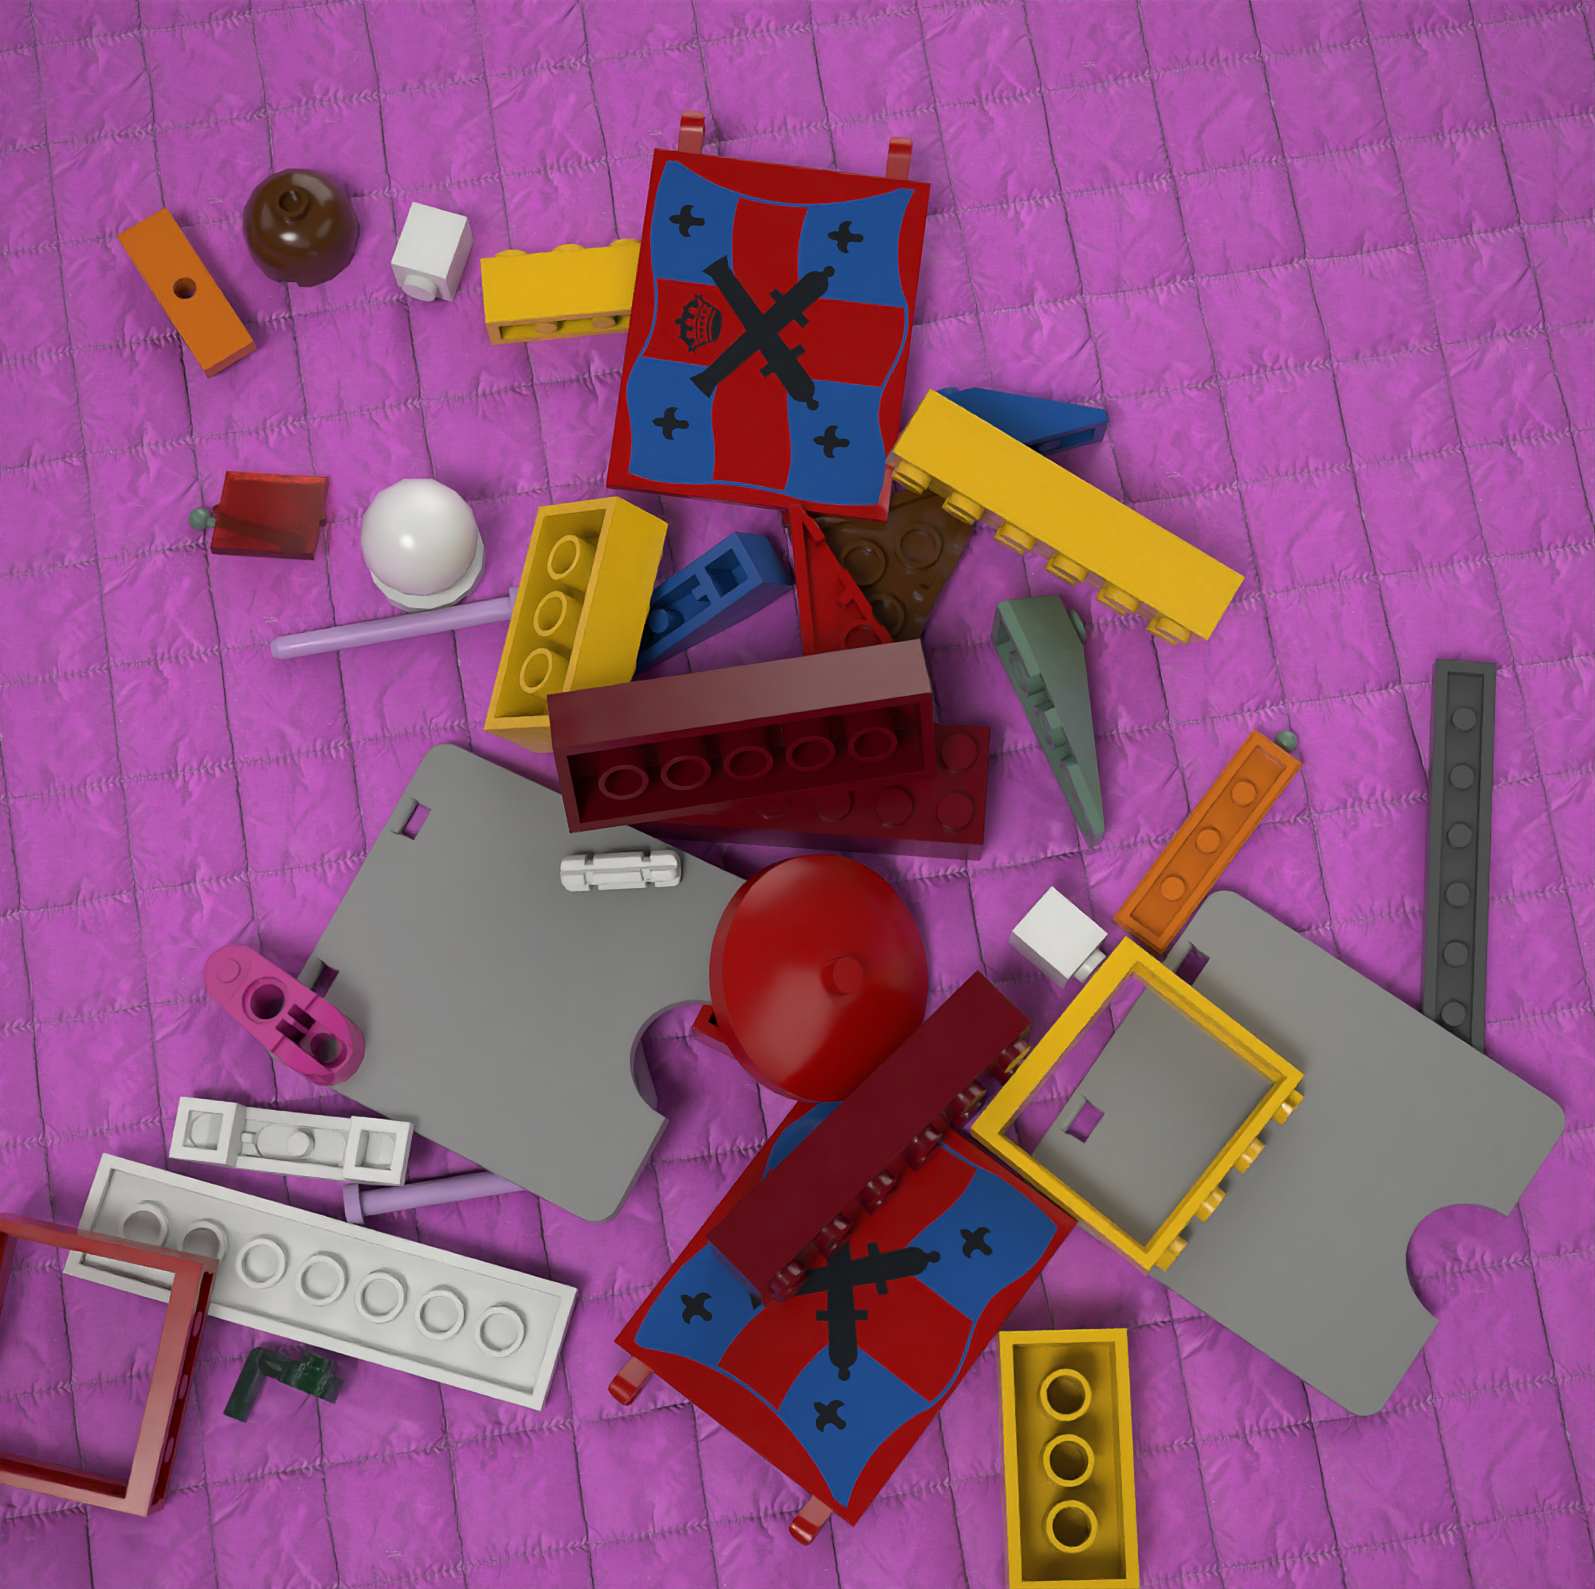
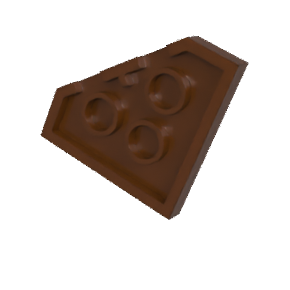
M928 488L923 490L921 495L909 489L891 494L887 524L826 516L814 518L826 537L827 545L842 568L848 570L871 605L873 615L879 624L886 628L894 642L920 638L973 536V525H969L946 512L942 508L946 499ZM789 526L787 527V531L792 546L791 528Z

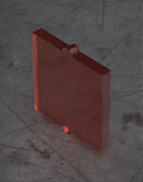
M226 471L220 503L212 508L216 522L210 545L211 553L217 555L314 561L320 528L326 526L328 522L326 512H324L329 486L328 477Z

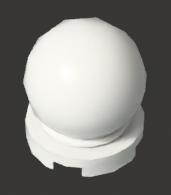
M403 479L380 491L363 515L360 536L362 554L366 566L370 569L375 585L385 595V598L391 605L411 614L450 607L457 604L465 596L468 599L474 594L484 576L486 551L472 509L456 491L434 479Z

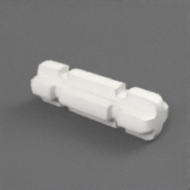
M674 850L652 851L649 857L644 856L643 851L595 854L593 860L587 859V854L567 855L562 859L560 867L561 883L570 892L590 891L592 885H598V890L646 888L649 882H654L655 887L676 886L680 883L682 874L680 856Z

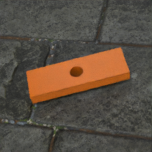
M166 207L117 235L125 252L207 378H210L257 349L254 340ZM195 291L192 297L181 299L185 293Z

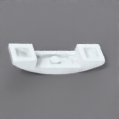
M180 1096L169 1157L176 1160L307 1179L369 1185L404 1186L414 1124L352 1116L349 1119L252 1108L234 1102Z

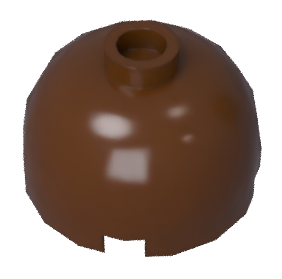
M289 168L269 175L253 189L244 206L243 236L254 264L269 279L279 283V279L286 282H297L299 287H313L334 279L350 264L354 256L353 248L357 242V235L359 236L360 225L349 196L330 176L313 169Z

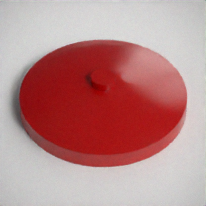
M810 854L774 862L751 876L737 890L723 911L713 938L709 962V987L713 1011L723 1039L733 1056L751 1077L772 1092L788 1099L809 1103L841 1102L922 1025L928 997V971L925 950L916 923L899 894L887 881L867 866L855 860L832 854Z

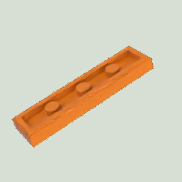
M1254 729L1112 918L1111 922L1160 958L1301 769L1303 763Z

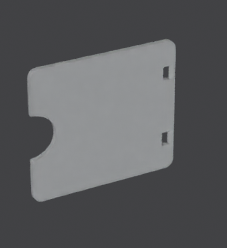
M453 744L437 745L424 756L297 978V981L311 990L325 965L338 972L324 1000L350 1018L363 1034L365 1042L364 1059L357 1072L345 1082L326 1087L390 1120L413 1123V1132L589 1223H608L621 1212L669 1123L666 1117L657 1113L648 1105L639 1091L634 1075V1056L637 1044L648 1026L662 1014L685 1005H712L709 987V962L713 938L723 911L746 880L628 825L570 834L561 794ZM420 804L424 809L429 810L430 813L417 836L412 840L400 833L416 805ZM674 850L680 856L682 866L680 883L676 886L655 887L654 882H649L646 888L598 890V885H592L590 891L570 892L562 885L560 876L561 861L567 855L587 854V859L593 860L595 854L643 851L644 856L649 857L652 851ZM283 1002L281 1008L279 1009L277 1015L281 1012V1010H282V1008H283V1006H284V1002ZM335 1039L324 1041L319 1048L320 1058L322 1060H330L335 1057L339 1049L338 1042ZM267 1049L268 1053H269L275 1060H277V1061L280 1062L281 1064L287 1066V1065L284 1064L277 1056H275L272 1052H270V1051Z
M1226 890L1218 891L1211 894L1204 901L1162 964L1175 973L1192 947L1198 954L1208 959L1209 961L1191 987L1303 1073L1304 1077L1295 1090L1304 1098L1282 1126L1271 1119L1257 1138L1266 1146L1246 1172L1241 1174L1233 1167L1218 1187L1226 1192L1227 1195L1207 1221L1203 1223L1194 1216L1179 1236L1186 1240L1188 1244L1169 1269L1164 1272L1155 1265L1148 1275L1350 1414L1360 1417L1370 1416L1379 1412L1384 1407L1439 1323V1320L1420 1303L1408 1279L1406 1251L1413 1231L1425 1217L1437 1210L1450 1206L1469 1205L1481 1207L1507 1218L1562 1135L1565 1128V1115L1556 1101L1239 894ZM1146 987L1040 1141L1031 1157L1145 1247L1272 1088V1085ZM1088 1101L1093 1108L1103 1114V1117L1085 1143H1083L1074 1136L1066 1134V1132ZM1023 1177L1025 1183H1027L1033 1189L1038 1191L1048 1200L1053 1202L1050 1198H1048L1045 1194H1043L1040 1190H1038L1035 1186H1033L1029 1181H1027ZM1077 1223L1076 1226H1078L1086 1233H1088L1089 1235L1100 1241L1102 1244L1110 1248L1107 1244H1105L1102 1240H1100L1097 1236L1090 1232L1081 1223Z

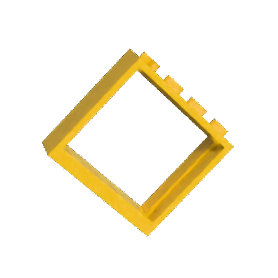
M1125 936L972 1124L970 1130L971 1135L1142 1274L1147 1276L1155 1265L1166 1272L1181 1254L1188 1242L1179 1235L1194 1216L1205 1223L1227 1195L1218 1186L1234 1167L1241 1174H1244L1266 1145L1257 1137L1271 1119L1282 1126L1297 1108L1304 1096L1295 1089L1302 1081L1304 1074ZM1132 976L1272 1085V1088L1145 1247L1004 1135Z

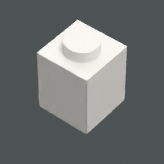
M412 202L391 261L398 287H401L409 296L422 301H433L437 297L452 302L474 242L468 217Z
M1051 886L1012 930L1008 943L1064 990L1074 977L1084 984L1107 956L1099 949L1103 945L1108 933Z

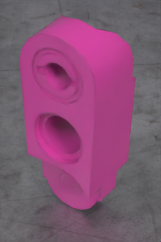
M245 944L242 946L226 945L220 947L208 957L203 970V978L207 987L205 992L289 1068L319 1086L337 1085L345 1082L357 1072L364 1059L365 1042L362 1031L350 1018ZM285 997L281 1012L277 1016L268 1019V1012L272 1004L278 999ZM328 1039H335L339 1045L336 1056L330 1060H322L319 1056L321 1044Z

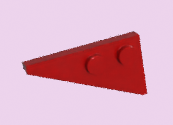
M801 504L789 505L803 656L895 643L886 628L880 625L873 615L871 605L848 570L843 569L826 543L825 535L815 520L808 516L806 511L802 509Z

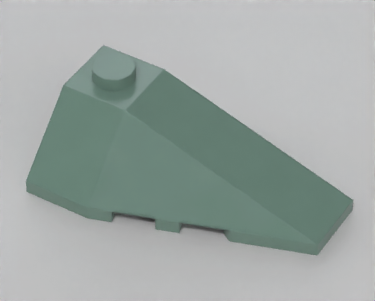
M1059 595L1003 601L996 604L990 641L1088 848H1094L1100 845L1105 833L1084 647L1082 645L1083 642L1087 641L1083 623L1073 608L1066 611Z

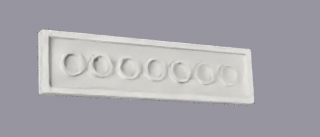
M106 1153L102 1154L78 1226L79 1229L219 1259L208 1310L209 1316L543 1412L579 1291L575 1287ZM70 1250L63 1273L164 1303H169L175 1273L73 1250Z

